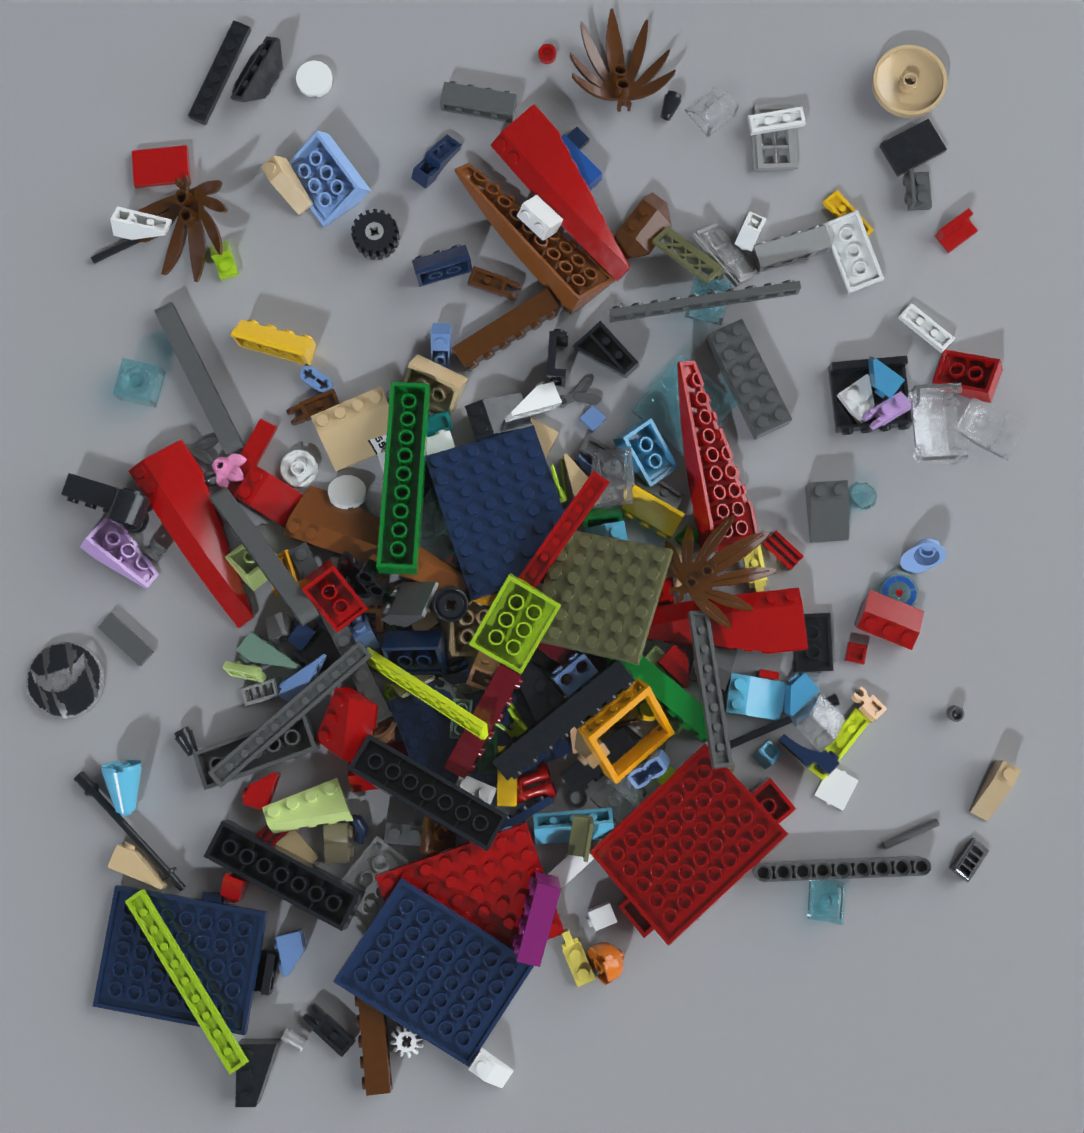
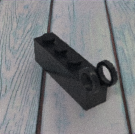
M68 473L61 495L67 497L66 501L78 504L80 501L85 503V507L94 510L100 507L103 508L102 512L108 514L117 487ZM144 517L141 529L132 528L124 524L123 526L133 533H141L146 529L147 521Z
M623 727L603 741L610 751L607 758L611 765L636 745ZM578 760L560 774L571 789L567 796L569 804L575 808L583 807L586 804L587 794L585 790L589 788L587 784L592 780L597 782L604 776L599 764L593 769L588 764L584 766ZM575 791H580L584 795L583 801L579 804L571 801V794Z

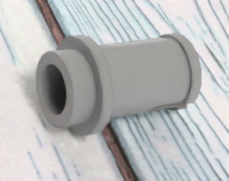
M286 1028L281 1040H283L284 1044L286 1042L301 1052L307 1039L294 1033L292 1028L290 1030Z

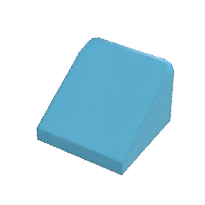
M768 739L752 757L764 769H767L774 764L782 752Z

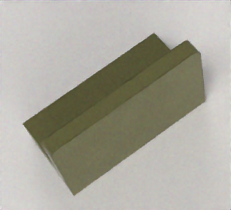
M573 814L567 855L583 857L584 862H588L594 828L592 816Z

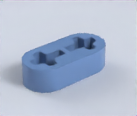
M305 366L301 369L300 377L302 381L320 394L333 389V383L329 377L314 367ZM312 371V375L315 377V379L313 380L310 377L306 379L305 373H310ZM327 381L328 388L321 389L322 387L318 382L326 383Z

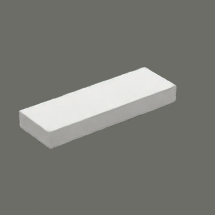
M802 106L748 115L747 117L751 136L804 127L806 125Z
M912 303L898 317L900 321L941 354L955 339V337Z

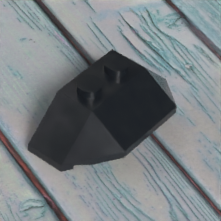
M266 36L263 43L252 53L233 86L232 100L248 102L265 99L269 95L273 84L279 78L280 72L283 69L279 38Z

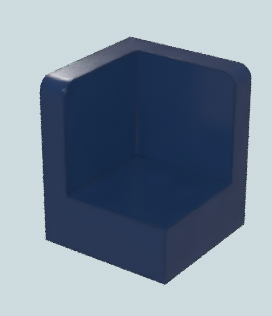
M294 618L291 623L295 628L286 640L302 651L315 634V631L307 624L301 626L297 619Z

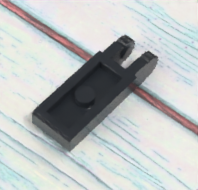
M313 1004L311 1009L321 1018L320 1022L317 1024L316 1020L307 1013L302 1018L339 1056L343 1057L356 1042V1039L328 1013L326 1014L318 1005Z

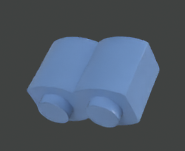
M657 749L628 774L627 778L635 789L642 788L651 779L658 778L666 772L670 759L663 749Z

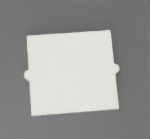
M836 768L829 777L827 776L824 781L821 780L814 795L826 801L827 805L831 804L843 811L859 780L846 774V771H840Z

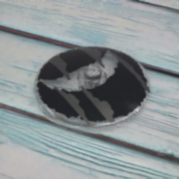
M59 642L41 650L32 660L26 675V689L32 704L41 713L55 719H73L86 714L99 702L105 688V671L99 657L88 647L73 642Z

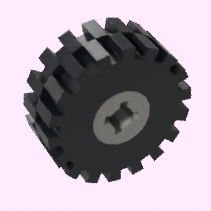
M373 209L372 213L366 210V215L364 216L360 213L358 215L359 220L355 218V226L352 225L351 228L353 232L351 233L352 239L358 252L362 253L366 258L369 256L371 260H374L375 257L378 260H382L383 255L386 258L389 257V252H395L394 247H398V240H400L396 221L392 219L389 213L386 215L384 210H381L380 213H378L377 209Z

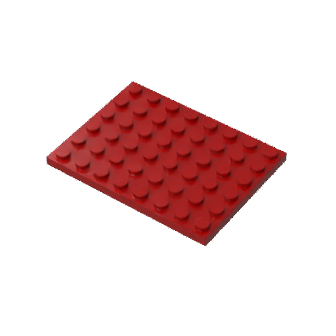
M703 744L589 853L664 942L670 946L789 834L728 768L712 769L709 748L706 744Z
M525 821L499 831L488 852L470 842H466L376 874L375 877L384 902L402 877L514 949L512 943L514 935H518V920L520 915H524V898L529 896L530 877L534 878L535 871L544 873L527 822ZM557 908L548 939L562 935L565 932Z

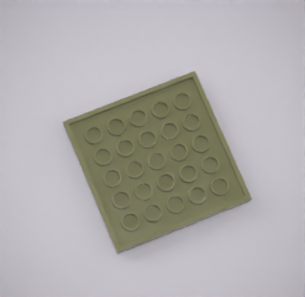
M576 531L548 570L541 589L542 593L561 604V607L540 642L639 665L673 550Z

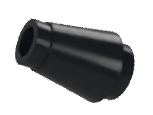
M669 90L664 95L660 115L662 119L671 120V117L682 102V96L679 93Z
M188 726L174 733L176 737L174 739L188 757L193 755V752L198 751L193 730H190Z

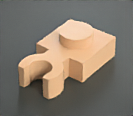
M863 687L857 691L861 697L857 693L851 696L854 702L862 705L859 710L872 723L887 710L874 695L869 698L867 691Z

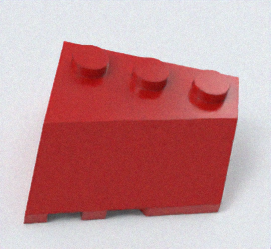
M352 687L335 688L315 740L341 759L352 762L368 734L373 736V730L376 729L378 705Z

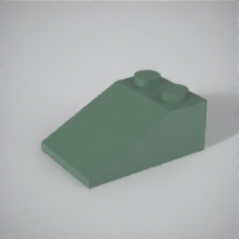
M251 631L236 650L240 653L239 658L247 663L299 670L304 667L265 638Z

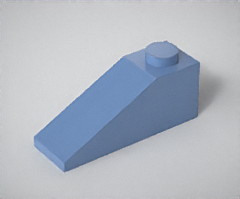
M322 654L289 678H284L279 686L281 690L278 696L287 702L291 701L317 678L327 655Z

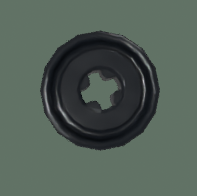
M125 487L122 489L116 488L106 518L141 529L150 498L136 490Z
M454 585L441 587L433 597V610L436 616L446 622H456L462 619L469 608L465 592ZM448 599L456 601L454 604L455 609L452 610L445 607Z

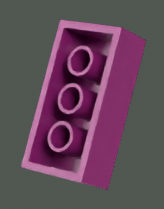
M535 871L534 878L530 877L529 896L524 898V915L519 917L517 925L519 931L518 935H514L512 946L514 947L513 953L516 954V962L540 967L561 892V886L558 877Z

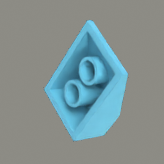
M731 673L726 687L725 713L776 721L782 719L786 683Z

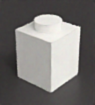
M609 901L587 910L589 914L586 916L590 928L594 926L595 931L618 922Z

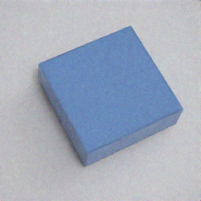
M593 405L580 417V421L592 432L606 420V417Z

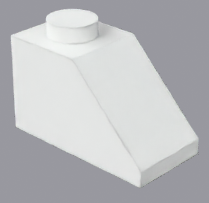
M749 211L735 245H738L742 250L752 251L766 218Z
M482 1047L468 1068L469 1071L483 1081L503 1088L514 1071Z

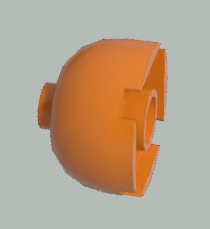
M601 942L589 947L587 955L593 970L597 969L599 974L596 976L602 984L607 985L620 977L624 966V954L621 949H617L608 942Z

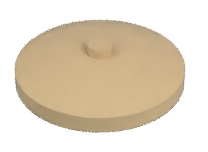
M902 45L886 52L878 61L872 75V90L878 103L889 113L903 118L921 117L931 112L940 103L947 88V74L940 59L928 49L916 45Z

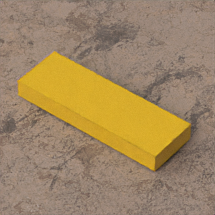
M838 190L822 202L835 218L856 211ZM860 215L869 236L874 230Z
M498 746L497 753L506 746ZM497 769V806H517V778L513 779L511 777L507 781Z

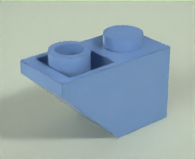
M433 323L431 330V361L445 368H450L452 324Z
M362 613L349 623L356 643L360 641L366 649L369 647L372 650L381 647L367 614Z
M303 929L279 934L274 941L275 951L279 952L280 956L278 961L279 970L283 972L284 977L292 973L307 949Z

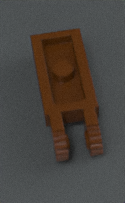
M473 266L467 282L468 286L517 301L518 295L505 290L506 287L509 286L516 290H521L522 288L520 283L510 280L508 277Z
M331 389L299 402L298 405L288 408L286 412L288 415H293L302 410L303 415L291 420V424L295 426L312 420V415L340 404L335 390Z

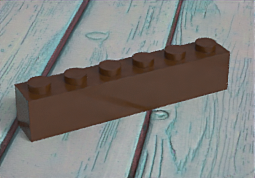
M546 288L453 346V354L465 371L468 369L473 370L482 360L492 358L496 351L504 350L511 345L512 341L524 338L528 331L538 329L547 319L549 321L554 319L559 313V305Z
M355 996V1006L359 1007V1015L356 1018L357 1027L361 1028L358 1044L363 1052V1056H360V1067L364 1069L365 1075L362 1077V1088L366 1089V1096L391 1093L393 1084L387 1016Z

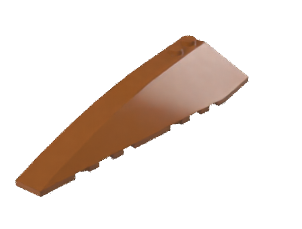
M467 163L455 168V173L498 234L522 263L570 314L584 307L615 281L586 250L582 253L577 248V243L573 240L569 242L561 236V231L558 230L557 233L546 240H541L517 217L521 205L516 202V198L511 194L508 196L502 192V187L498 184L490 183L487 180L488 177L471 164Z
M310 485L289 516L283 535L340 556L344 552H349L355 559H372L377 562L380 520L359 506L348 509L338 508L330 502L328 491ZM420 547L418 575L396 574L416 582H437L439 584L437 589L446 585H454L461 588L465 594L467 591L462 573Z

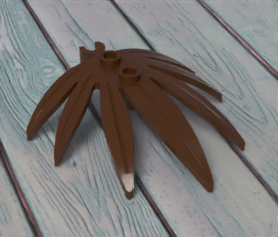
M613 8L610 9L606 31V60L609 74L584 23L581 21V35L587 56L601 80L570 52L571 61L586 80L573 72L572 79L584 91L596 98L606 101H618V112H621L622 106H626L627 111H630L631 100L642 99L654 94L674 77L676 70L650 82L665 64L670 50H667L637 81H634L641 67L645 52L648 20H645L640 30L627 69L617 20Z
M183 175V184L181 179H175V184L180 189L175 195L156 201L138 210V212L155 216L163 214L161 217L172 219V224L178 216L161 274L168 275L179 260L185 244L187 228L194 282H199L206 255L203 225L218 255L223 253L219 229L213 218L204 209V206L220 213H225L228 209L220 200L207 196L217 193L223 185L222 181L212 180L190 189L191 178ZM159 236L139 239V241L146 243Z
M734 515L725 519L709 535L701 547L695 562H692L694 535L691 526H688L682 542V563L674 546L669 541H665V548L673 550L669 566L682 584L679 587L671 588L669 593L672 595L674 592H679V597L675 599L677 603L683 600L686 593H689L693 601L706 615L728 629H731L728 619L709 599L733 609L753 611V608L734 595L712 590V588L748 583L777 572L774 568L756 567L739 569L717 576L750 554L770 535V531H763L742 538L725 547L710 560L706 561L727 534L735 519Z

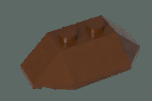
M652 192L641 200L622 224L614 239L621 248L626 260L649 255L655 248L652 240L667 226L671 227L667 202Z

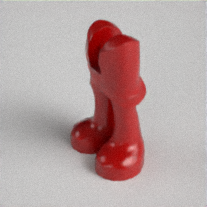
M545 761L540 763L537 770L533 773L517 778V803L528 801V798L538 795L550 796V798L557 797L552 780L524 790L525 785L551 778Z

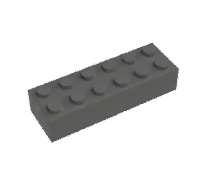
M743 319L709 333L706 343L754 440L788 425L792 421V417Z
M309 713L302 717L229 782L321 749L319 743L315 740L316 733ZM256 730L192 753L204 790L218 787L208 772Z

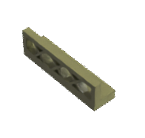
M669 226L652 240L655 246L706 285L713 279L719 282L723 278V267ZM687 260H689L694 265H690L689 263H687ZM701 270H702L704 273H706L708 276L706 277L705 275H703V274L701 273Z

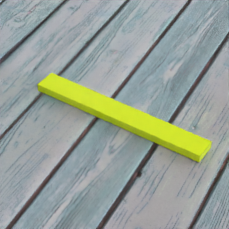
M369 647L367 648L372 654V657L367 661L370 667L480 739L485 740L488 737L487 723Z

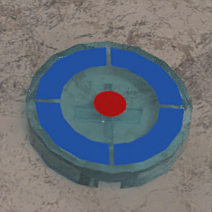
M894 574L887 577L879 588L880 594L910 606H914L918 599V588L915 582L903 574Z

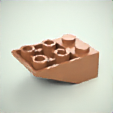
M478 651L466 684L485 691L500 662Z

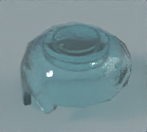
M855 482L849 488V505L852 508L865 511L875 505L877 494L875 489L868 485L867 482Z

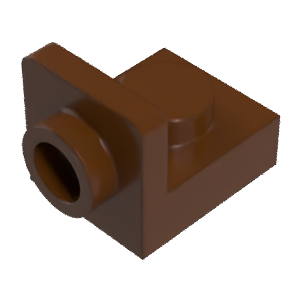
M370 605L369 609L364 613L376 614V617L372 618V628L376 629L377 633H386V622L380 620L383 615L381 606Z

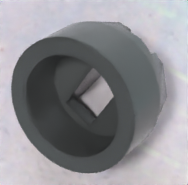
M213 471L204 473L206 484L210 485V487L216 486V473Z
M952 705L947 709L946 714L950 720L959 722L964 717V710L957 705Z

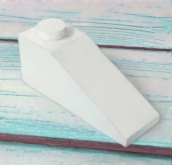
M118 206L110 219L113 236L130 240L164 236L172 224V219Z
M543 381L536 384V388L505 418V421L510 422L555 409L562 401L554 382L546 383Z

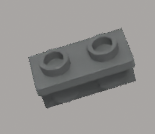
M910 168L906 175L903 176V186H906L904 201L908 206V211L930 210L932 208L929 171L914 172V169Z

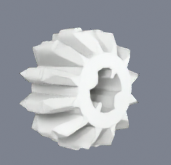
M398 1024L396 1026L397 1031H393L391 1034L394 1039L390 1041V1044L396 1045L393 1051L397 1052L400 1049V1057H403L405 1052H407L408 1058L412 1056V1052L417 1055L419 1053L418 1048H423L424 1044L421 1041L424 1039ZM405 1036L406 1038H408V1036L412 1038L410 1043L409 1041H407V1043L404 1042Z

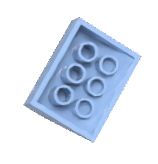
M316 131L289 161L313 203L310 209L323 227H326L353 208L371 191L328 133Z

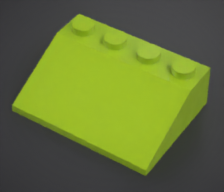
M510 573L469 645L515 672L522 674L560 609L561 604Z

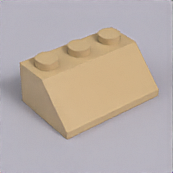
M417 354L408 364L403 382L429 384L431 392L430 409L437 413L448 410L451 417L464 392L468 378Z

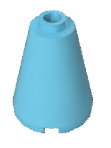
M128 759L127 762L120 763V760L103 764L101 767L114 809L121 816L130 815L132 811L136 810L142 770L141 760Z

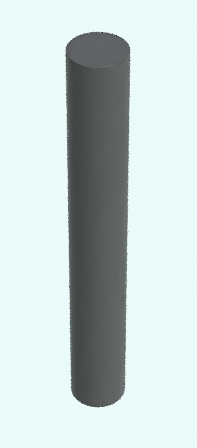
M935 818L882 842L885 849H889L939 826V822Z

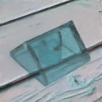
M809 880L808 919L844 925L846 884L836 880Z

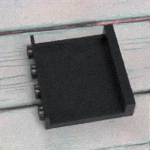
M908 357L876 358L905 379L895 394L901 391L909 399L905 366L908 364ZM868 359L832 362L828 367L836 433L842 432V435L853 434V431H861V433L872 432L869 426L876 418L873 417L863 424H857L837 397L841 391L866 374L870 377ZM871 386L875 407L889 399L886 396L884 398L874 393L876 389ZM910 409L886 425H881L876 429H879L880 432L890 431L891 428L906 430L916 420L912 419Z

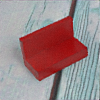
M969 208L942 227L935 235V238L948 253L978 232L977 228L969 220L974 214Z

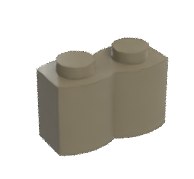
M349 822L323 824L325 864L351 862V858H354L355 855L354 846H351L350 838L354 836L353 826H350Z

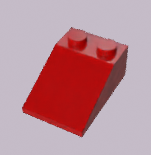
M945 349L932 384L972 400L991 403L1003 371L1001 359Z
M255 464L252 465L233 495L237 500L284 528L289 516L303 496V494Z
M330 559L298 582L302 591L336 632H339L368 610L367 606Z

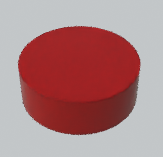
M551 44L542 45L538 50L539 60L544 64L553 63L556 59L555 47Z

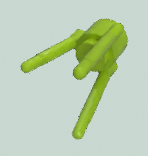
M560 459L562 487H560L554 465L552 464L550 467L560 502L563 503L569 501L567 497L569 494L567 491L564 460Z
M512 701L510 707L507 708L514 719L510 724L511 730L501 723H495V725L505 731L511 738L514 736L517 738L528 727Z

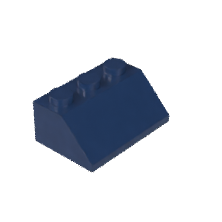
M454 245L451 249L445 251L437 250L427 256L419 255L412 260L419 287L472 272L471 258L466 245Z
M443 630L386 631L381 647L386 659L411 675L447 674V643Z

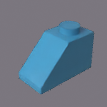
M870 356L868 358L871 386L876 389L874 393L881 398L886 396L891 399L905 379L878 359Z
M795 672L788 678L789 682L785 685L784 713L786 716H794L820 691L805 672Z

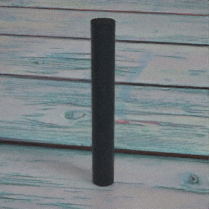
M128 239L92 256L91 260L95 264L140 243L139 239Z

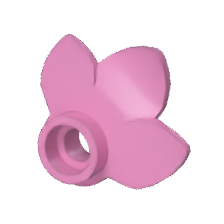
M231 454L227 458L218 457L212 464V470L216 473L217 484L221 488H228L230 481H242L244 475L240 466L247 459L240 454Z

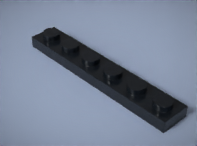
M233 20L188 114L190 119L207 125L250 35V26Z

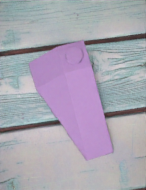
M105 517L85 538L80 548L97 561L147 589L158 577V572L147 556L142 554L138 548V543L135 540L133 541L128 533L129 530L125 529L123 524Z

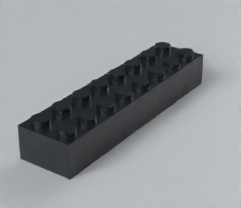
M614 659L569 697L565 698L494 756L492 763L507 781L511 777L516 779L523 773L522 770L526 765L531 767L539 760L538 757L542 752L547 754L554 748L553 745H555L557 740L562 742L570 735L572 728L578 729L586 722L585 720L588 715H596L601 710L603 703L607 702L609 704L617 697L618 691L621 689L625 691L632 686L633 673L623 661Z
M368 734L347 768L349 772L485 852H488L508 816Z
M231 820L221 821L203 856L340 931L348 928L365 894V891Z

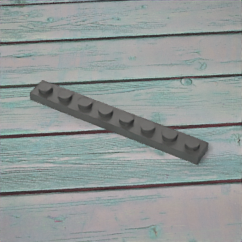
M702 610L689 611L688 619L712 769L733 767L710 617Z

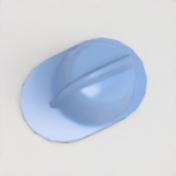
M924 538L919 540L915 547L903 553L900 564L906 572L921 573L942 563L946 558V551L937 539Z

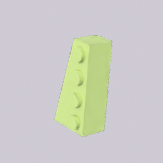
M338 778L262 807L267 825L272 833L298 830L300 827L307 826L309 828L317 827V825L325 823L335 824L338 821L344 820L346 822L353 821Z

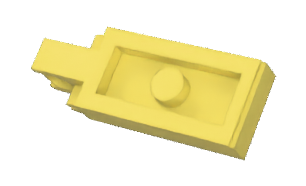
M761 545L743 558L744 569L765 568ZM765 577L748 582L747 584H749V589L754 588V592L764 591L763 586H767L766 581L768 579Z
M569 929L562 933L565 943L561 944L562 951L577 987L596 980V977L578 937L573 939Z

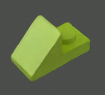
M228 240L222 242V255H218L214 245L210 246V255L215 262L221 281L239 276Z

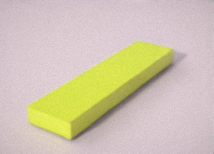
M855 708L820 752L824 750L829 752L831 750L839 757L837 760L839 762L870 723V720L860 710ZM814 763L808 768L823 781L827 777Z

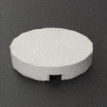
M313 60L304 63L296 74L298 88L308 97H322L329 92L333 84L331 70L321 61Z
M293 450L282 458L280 474L283 480L290 486L296 488L306 487L316 479L318 464L309 452Z
M352 475L337 477L328 487L329 500L334 506L341 509L356 508L366 498V486L362 480Z

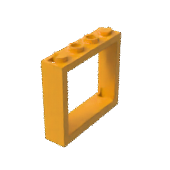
M639 678L633 682L632 686L619 693L612 702L606 704L596 715L592 716L578 728L604 774L615 784L675 733L650 686ZM645 698L659 725L611 765L596 739Z

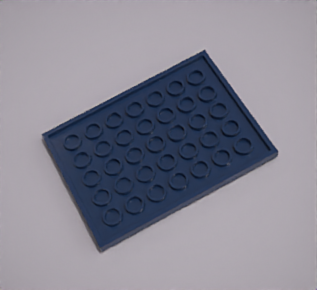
M534 425L426 456L428 472L471 601L499 593L510 573L519 578L564 513Z
M532 662V663L540 670V672L545 676L542 667H541L540 665H538V664ZM472 667L444 679L452 684V686L466 683ZM442 680L428 684V686L453 701L450 692L435 688V685L443 687L444 682ZM514 688L511 694L514 696L512 701L529 728L535 723L520 689ZM482 689L476 693L463 694L466 699L473 700L471 714H473L485 692ZM413 694L405 698L395 697L388 700L387 702L397 723L409 758L456 785L459 776L444 768L458 741L449 739L451 719ZM505 705L502 710L505 714L500 723L511 730L510 724L514 719ZM498 727V746H507L516 739L515 736L511 738ZM570 736L562 742L557 740L550 752L547 754L542 752L535 764L531 767L528 765L524 767L523 773L538 767L544 761L548 763L572 753ZM477 765L472 775L467 774V776L490 786L497 784V774H477Z
M401 877L333 982L469 1067L534 966L516 962V954L513 953L512 947Z
M116 885L92 1007L200 1027L125 903L127 899L142 889ZM145 890L231 1033L246 1035L268 911Z

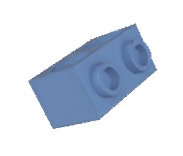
M582 652L573 653L568 658L569 662L564 666L562 664L557 666L552 671L554 674L550 676L567 697L598 673V670ZM580 661L585 663L583 671H577L576 665ZM564 674H569L570 681L562 684L561 677Z

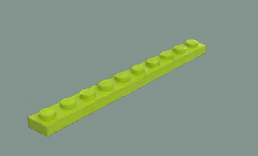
M142 889L127 899L125 903L229 1075H231L248 1063L249 1060L146 891Z

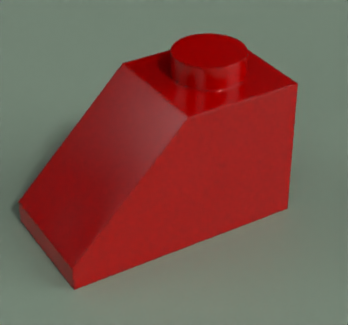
M673 645L656 663L685 690L689 687L687 652L680 645L677 647Z
M273 772L250 784L248 788L246 787L242 794V799H244L242 804L263 811L262 807L272 802L281 773Z
M233 872L226 873L223 877L220 895L224 896V899L230 903L240 902L243 900L250 882Z

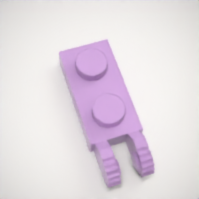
M900 391L891 399L889 398L867 411L862 416V419L868 421L875 417L876 420L869 426L874 430L904 414L914 404Z

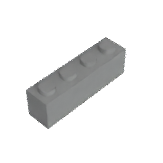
M816 225L809 228L808 231H796L790 236H779L767 243L766 241L759 242L754 246L751 254L757 271L761 273L829 253L832 243L826 226L819 227Z

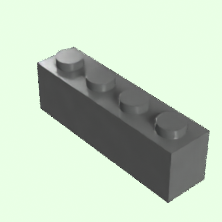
M455 81L444 82L440 99L441 111L508 123L513 122L517 105V94H513L510 91L501 92L493 88H478L472 84L461 85Z

